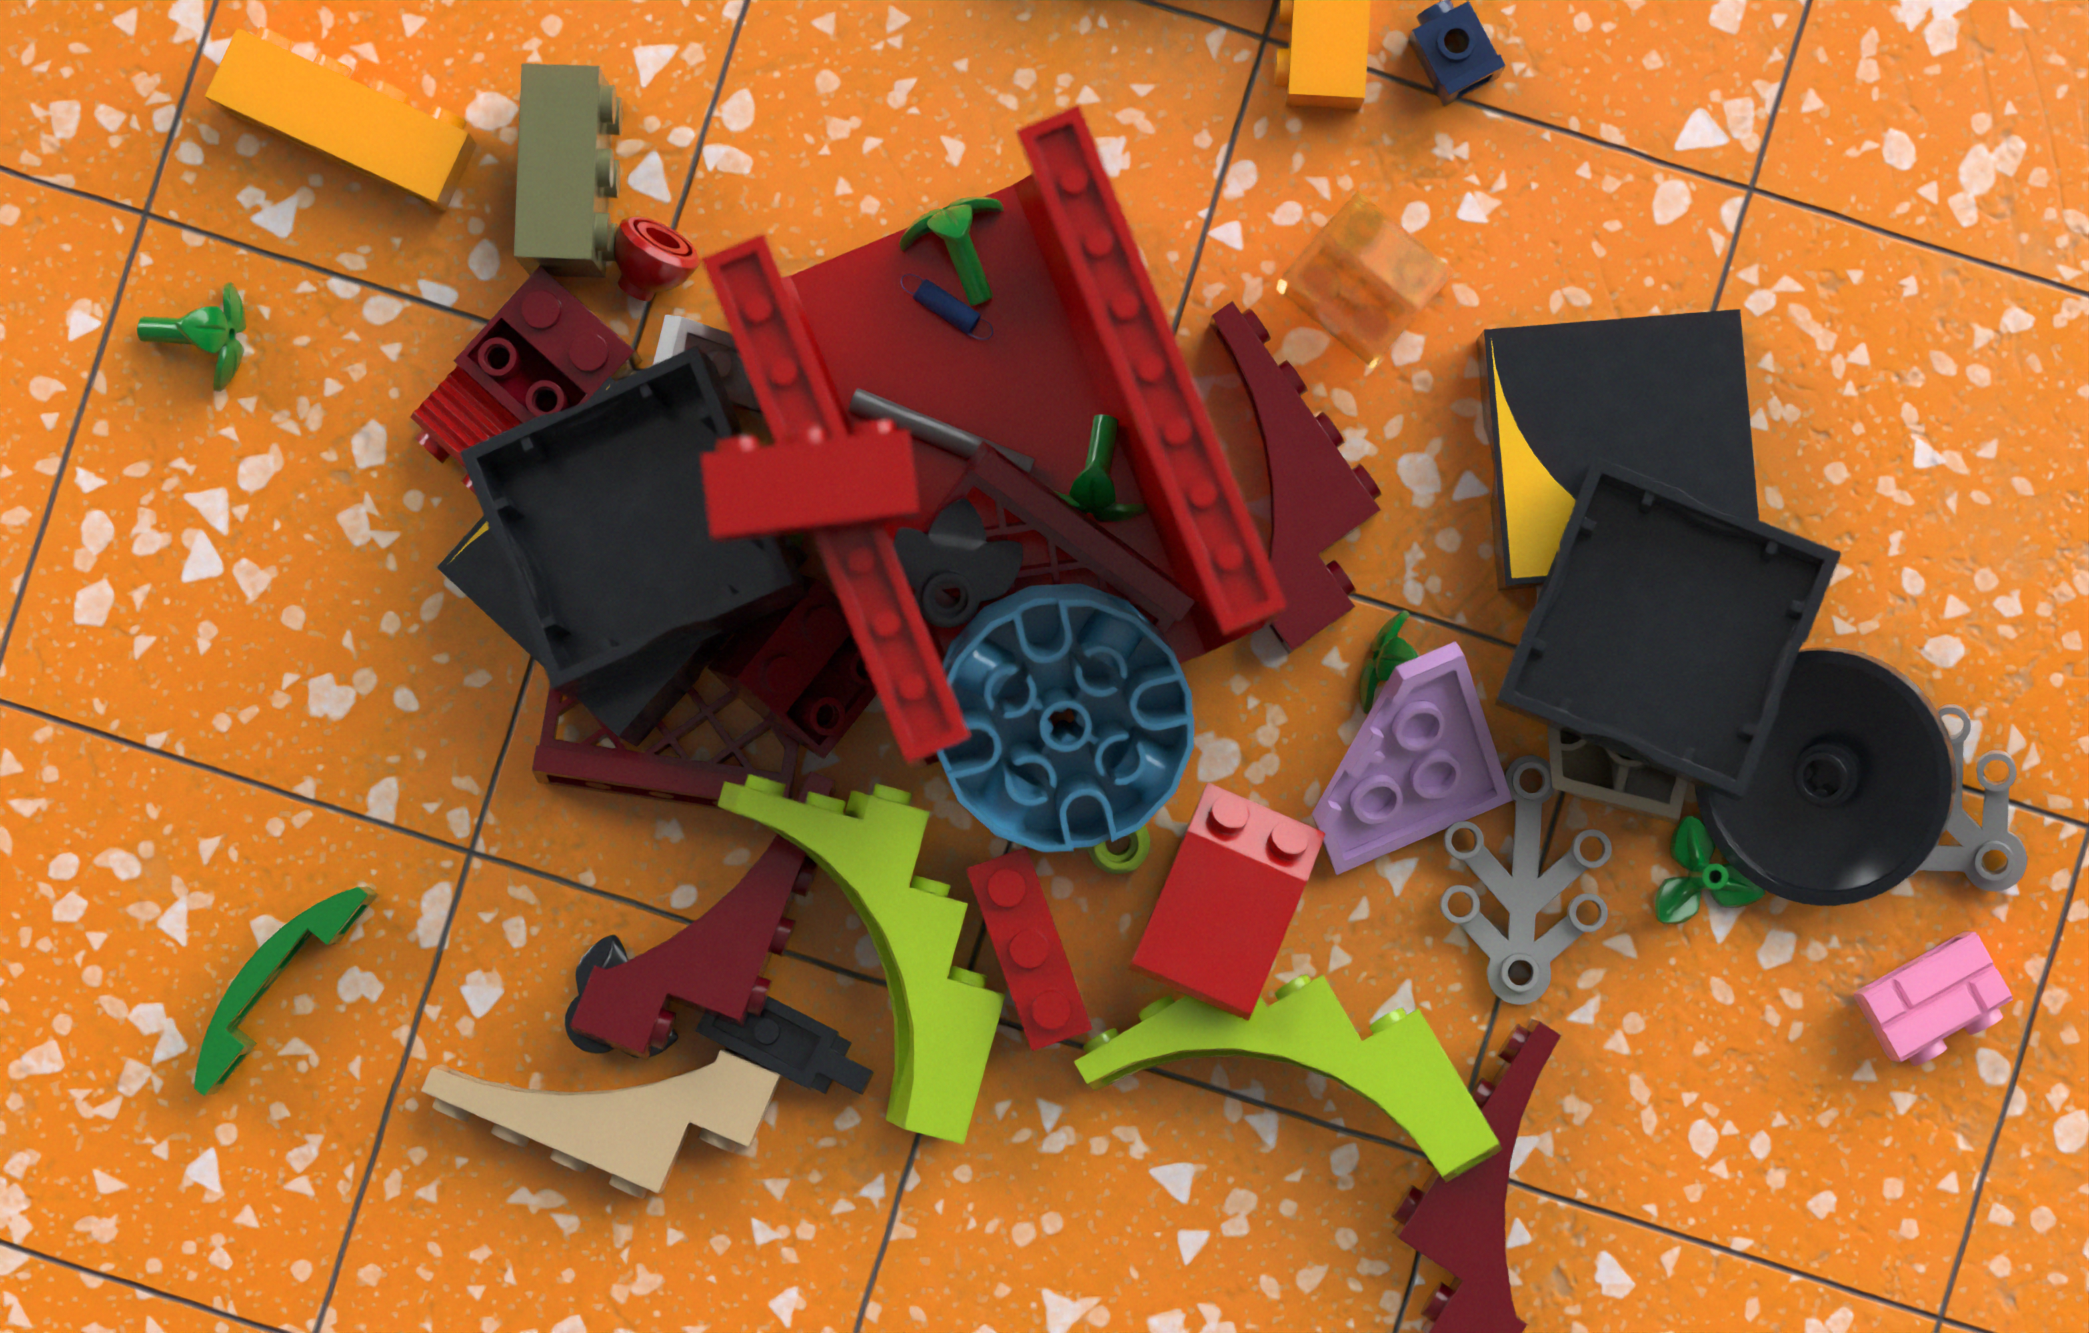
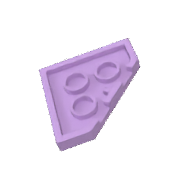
M1456 641L1395 667L1312 812L1317 829L1326 833L1322 843L1336 875L1449 828L1456 822L1468 820L1512 801L1465 656Z

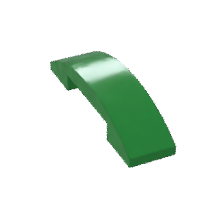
M355 887L333 895L297 915L281 927L255 952L232 981L213 1015L202 1043L196 1068L194 1089L203 1096L215 1094L221 1089L257 1044L241 1031L238 1026L313 934L326 945L339 944L378 896L376 892L370 887Z

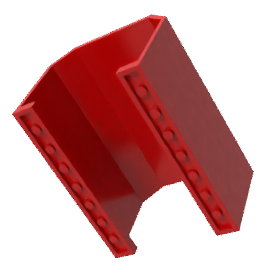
M1079 105L1016 130L1017 138L1032 174L1009 187L984 196L1002 202L1004 212L985 211L973 215L969 235L993 293V297L985 302L976 305L969 304L945 241L935 233L929 232L919 237L903 252L899 242L908 228L786 277L781 276L764 233L701 258L777 445L786 444L785 433L804 429H826L827 439L854 436L853 425L871 421L848 412L856 389L859 388L1034 458L1035 461L1030 474L1051 490L1069 495L1075 478L1085 469L1094 416L1100 414L1110 415L1119 420L1110 470L1116 490L1115 502L1119 504H1147L1148 510L1132 519L1113 523L1098 522L1093 514L1087 513L1086 515L1186 587L1194 598L1195 603L1180 622L1175 620L1164 634L1179 665L1274 624L1287 608ZM905 274H914V275H907V276H905V277L903 278V280H902V285H901V278H902ZM920 278L923 281L925 279L930 280L959 301H962L965 305L980 313V319H984L991 324L993 328L992 337L980 340L972 335H966L951 323H948L919 302H916L913 299L914 294L907 291L915 293L922 283ZM979 320L971 334L985 339L991 336L992 328L987 322ZM911 437L920 518L815 530L812 532L905 760L914 770H918L940 762L937 755L938 751L971 738L941 666L950 642L967 624L964 623L951 628L938 627L929 623L920 614L915 602V589L908 585L892 545L898 528L909 527L921 530L969 466L968 459ZM973 486L965 498L970 501L978 512L984 527L998 525L995 501ZM1004 508L1006 524L1022 521ZM1031 530L1007 534L1008 540L1020 542L1023 546L1021 567L1049 562L1047 541L1040 533ZM1055 545L1057 561L1074 559ZM1086 567L1059 572L1061 585L1083 584L1099 590L1098 576ZM1051 573L1016 578L1014 581L1016 592L1029 586L1053 585ZM1107 583L1108 594L1116 597L1125 596ZM1008 591L1000 597L980 601L976 612L979 613L985 606L1007 597ZM959 592L952 593V595L958 598ZM1133 605L1151 623L1155 620L1154 616L1139 605ZM1055 710L1050 715V718L1063 712H1058Z

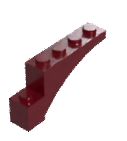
M1231 301L1211 316L1209 324L1235 366L1251 402L1263 442L1270 485L1271 538L1268 562L1287 605V608L1280 617L1269 627L1287 653L1290 654L1355 607L1348 596L1354 593L1356 589L1345 571L1335 560L1325 565L1319 555L1376 516L1381 509L1374 500L1382 494L1367 470L1361 464L1352 469L1337 449L1345 442L1330 418L1324 412L1315 417L1300 397L1308 389L1294 367L1287 360L1278 365L1266 349L1264 344L1271 340V337L1257 315L1250 308L1241 313L1234 302Z
M810 771L797 802L805 804L808 791L834 798L836 793L835 780ZM777 834L768 849L742 880L699 919L667 941L627 962L607 970L594 965L570 1024L571 1028L576 1034L644 1060H648L653 1046L663 1050L676 1019V1013L668 1010L671 1001L743 1028L748 1014L759 1017L772 986V980L763 977L772 953L783 957L796 924L795 920L787 918L795 894L803 897L807 896L819 865L802 849Z
M1532 1019L1527 1028L1520 1024L1513 1028L1497 1054L1498 1057L1505 1061L1492 1082L1482 1077L1470 1093L1497 1138L1502 1150L1447 1183L1428 1159L1427 1164L1432 1166L1434 1170L1421 1190L1411 1185L1391 1215L1393 1219L1399 1222L1393 1231L1397 1238L1456 1276L1450 1286L1440 1282L1426 1300L1420 1312L1421 1315L1427 1318V1321L1421 1328L1424 1333H1522L1528 1325L1516 1315L1512 1300L1506 1258L1505 1204L1510 1163L1522 1116L1539 1074L1561 1037L1559 1033L1541 1021Z

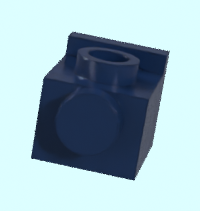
M1442 0L1416 16L1421 26L1412 30L1409 42L1443 106L1500 77L1506 65L1501 55H1497L1469 1L1455 8L1451 0ZM1452 33L1460 34L1467 43V49L1461 53H1452L1445 47L1444 38Z

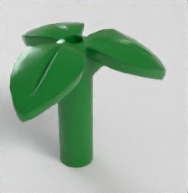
M988 197L962 198L950 203L947 207L938 208L920 216L909 226L899 242L901 250L905 252L916 239L926 233L933 232L944 239L970 305L985 302L993 297L969 235L974 214L985 211L1004 212L1002 202Z
M228 282L224 284L223 312L219 307L209 306L193 310L181 318L143 316L138 322L137 333L142 342L190 344L213 354L217 352L218 359L215 367L213 390L221 392L234 377L244 353L242 344L236 339V333L243 332L246 329L245 310L234 284Z
M1104 414L1094 416L1085 469L1075 478L1069 495L1054 492L1084 514H1093L1098 522L1113 523L1126 521L1147 512L1148 505L1119 504L1115 502L1116 490L1110 470L1119 420Z
M1406 610L1391 618L1379 630L1371 642V649L1374 655L1373 658L1367 659L1364 662L1359 682L1361 705L1365 714H1369L1372 709L1374 692L1380 681H1388L1396 666L1419 657L1409 643L1397 636L1402 625L1411 616Z
M1687 815L1682 818L1671 837V857L1679 865L1689 870V873L1686 877L1665 879L1659 887L1655 900V913L1657 920L1663 924L1676 925L1694 917L1699 911L1702 890H1708L1718 905L1726 908L1747 906L1757 902L1765 895L1764 889L1744 877L1730 863L1723 865L1709 864L1716 845L1710 837L1705 824L1694 816Z

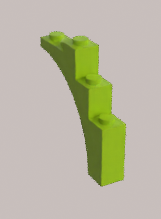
M749 774L745 787L724 781L718 807L761 823L802 849L839 885L868 930L885 972L894 1017L895 1071L886 1121L905 1130L964 1145L1006 995L985 987L988 979L987 975L951 966L968 906L967 903L948 898L951 885L913 875L909 887L930 812L909 806L912 793L876 783L872 795L851 790L845 815H843L845 801L809 791L805 804L783 798L785 784Z
M1308 974L1291 980L1275 992L1278 1001L1268 1007L1260 995L1249 1021L1187 994H1184L1185 996L1176 1002L1172 996H1166L1144 1008L1138 1014L1142 1022L1122 1034H1119L1117 1029L1113 1028L1088 1041L1083 1046L1086 1055L1074 1061L1086 1084L1094 1091L1140 1070L1189 1058L1240 1056L1290 1064L1334 1080L1379 1107L1417 1142L1446 1183L1502 1150L1497 1138L1419 1008L1408 1015L1403 1008H1398L1382 1016L1369 1027L1373 1035L1362 1041L1323 975L1312 981Z

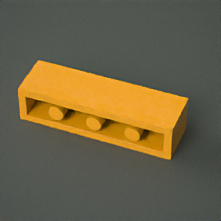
M1279 0L1278 24H1289L1290 29L1288 49L1277 48L1274 85L1275 87H1286L1285 105L1361 110L1366 92L1371 0Z
M237 27L205 94V97L214 106L439 210L446 211L477 145L471 135L463 130L467 121L432 105L428 114L406 104L409 98L407 93L381 80L374 79L371 88L349 78L352 71L350 67L324 54L317 53L313 62L291 52L295 45L294 42L272 30L259 27L255 36Z

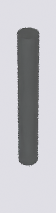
M859 388L856 389L848 412L871 421L894 420L896 431L908 429L911 437L968 460L984 440L1029 474L1035 461L1032 457Z

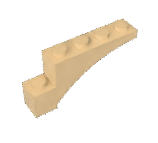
M723 1048L719 1051L715 1062L702 1068L659 1082L617 1090L562 1092L525 1089L483 1080L443 1065L431 1067L421 1091L436 1097L432 1107L441 1113L468 1122L471 1113L494 1122L491 1133L499 1138L522 1147H527L531 1138L554 1148L550 1158L555 1162L583 1173L586 1172L588 1165L591 1164L612 1173L609 1181L610 1185L631 1195L644 1198L648 1189L659 1193L665 1188L692 1123L702 1127L699 1138L716 1147L730 1152L735 1151L738 1143L750 1147L756 1138L782 1076L736 1052Z

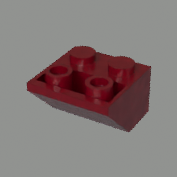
M541 266L532 273L454 360L456 364L522 423L540 415L567 410L588 401L609 376L614 381L628 377L642 361L634 349Z
M802 575L810 596L758 618L741 628L734 634L707 669L752 710L812 753L825 759L877 695L878 691L841 601L818 579Z

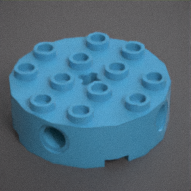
M1083 584L1029 586L985 606L950 642L941 666L971 738L937 752V755L958 802L996 836L1041 852L1074 851L1073 847H1093L1108 839L1115 841L1141 829L1175 794L1194 748L1192 693L1165 635L1129 601ZM1067 707L1071 708L1075 719L1071 723L1060 720L1053 727L1050 715L1055 710L1063 712Z

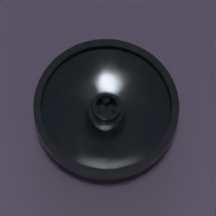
M1813 647L1800 649L1780 697L1778 714L1744 798L1737 802L1695 785L1698 807L1710 837L1727 861L1744 877L1769 893L1790 901L1817 906H1838L1868 900L1885 893L1910 876L1929 857L1945 832L1952 813L1956 792V763L1949 734L1941 716L1923 691L1906 675L1882 660L1861 652L1833 647Z

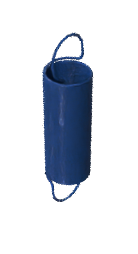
M905 274V275L901 278V285H902V280H903V278H904L905 276H907V275H914V274ZM920 278L922 283L915 293L907 291L914 294L913 299L916 302H919L948 323H951L966 335H972L980 340L992 337L993 328L988 321L980 319V313L965 305L962 301H959L930 280L925 279L923 281ZM979 320L987 322L992 328L991 336L982 339L971 334Z

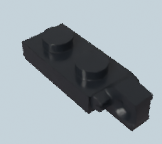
M769 996L760 1016L748 1014L743 1028L703 1014L695 1030L697 1033L809 1090L814 1088L824 1094L827 1093L832 1081H835L863 1095L874 1073L872 1070L845 1057L852 1042L838 1036V1031Z

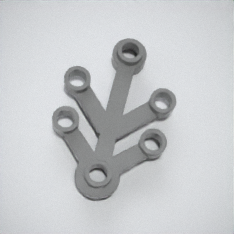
M1943 705L1937 709L1941 718L1947 714H1956L1964 722L1960 733L1949 736L1956 763V792L1952 813L1946 830L1961 845H1937L1929 857L1908 877L1913 876L1918 870L1965 872L1970 882L1983 890H2006L2014 886L2022 878L2027 866V855L2022 841L2008 830L2009 787L2016 778L2015 762L2008 753L2001 750L1988 751L1978 760L1976 768L1977 777L1985 788L1981 827L1962 808L1963 743L1971 730L1970 717L1958 705ZM1992 760H2001L2009 767L2008 775L2001 781H1991L1984 774L1986 764ZM1990 850H1999L2006 855L2007 862L2002 869L1991 871L1983 866L1981 862L1983 855Z
M1527 755L1513 760L1504 772L1512 801L1516 803L1511 875L1484 846L1483 834L1474 823L1468 821L1456 822L1447 828L1443 836V844L1447 853L1453 858L1463 860L1509 912L1508 940L1479 911L1480 902L1478 895L1470 887L1455 885L1447 888L1440 897V911L1448 921L1458 923L1488 956L1489 962L1486 974L1492 991L1503 1001L1517 1005L1528 1004L1540 998L1550 984V962L1584 932H1593L1600 929L1608 917V909L1602 898L1590 893L1580 894L1570 901L1567 907V916L1534 941L1536 914L1585 870L1605 864L1610 858L1612 851L1611 842L1603 832L1594 829L1581 831L1573 838L1571 849L1538 877L1542 803L1552 796L1555 789H1552L1550 764L1545 759L1534 755ZM1525 769H1535L1542 776V786L1535 793H1528L1520 786V775ZM1459 828L1470 830L1475 838L1474 847L1467 853L1458 852L1452 845V835ZM1588 836L1597 838L1602 844V853L1595 861L1584 859L1580 853V844ZM1456 892L1465 893L1471 900L1470 911L1462 917L1454 916L1448 909V900ZM1585 900L1595 903L1599 912L1598 918L1591 925L1580 923L1576 917L1577 906ZM1517 960L1525 961L1531 968L1530 979L1522 985L1512 983L1508 976L1510 965Z

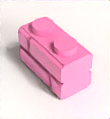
M1963 931L1853 993L1855 1000L1868 1023L1872 1026L1874 1034L1890 1060L1902 1062L1909 1059L1912 1066L1925 1063L1944 1052L1947 1047L1942 1039L1964 1027L1968 1035H1973L1997 1023L2003 1018L1998 1008L2013 1000L2011 992L1999 971L1993 965V960L1980 937L1971 931Z

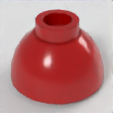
M631 217L620 222L616 232L614 250L616 263L622 274L618 280V286L628 295L641 301H651L656 292L672 290L683 284L700 265V259L695 247L685 237L670 227L644 217Z

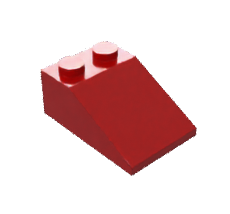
M1207 782L1183 834L1129 970L1249 1021L1307 884L1326 833Z

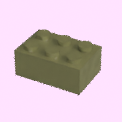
M521 63L514 257L529 275H532L541 266L551 276L606 278V261H616L614 245L618 226L617 223H611V214L608 213L609 198H619L620 161L614 160L613 149H611V135H621L623 101L622 97H616L615 85L608 83L600 66Z

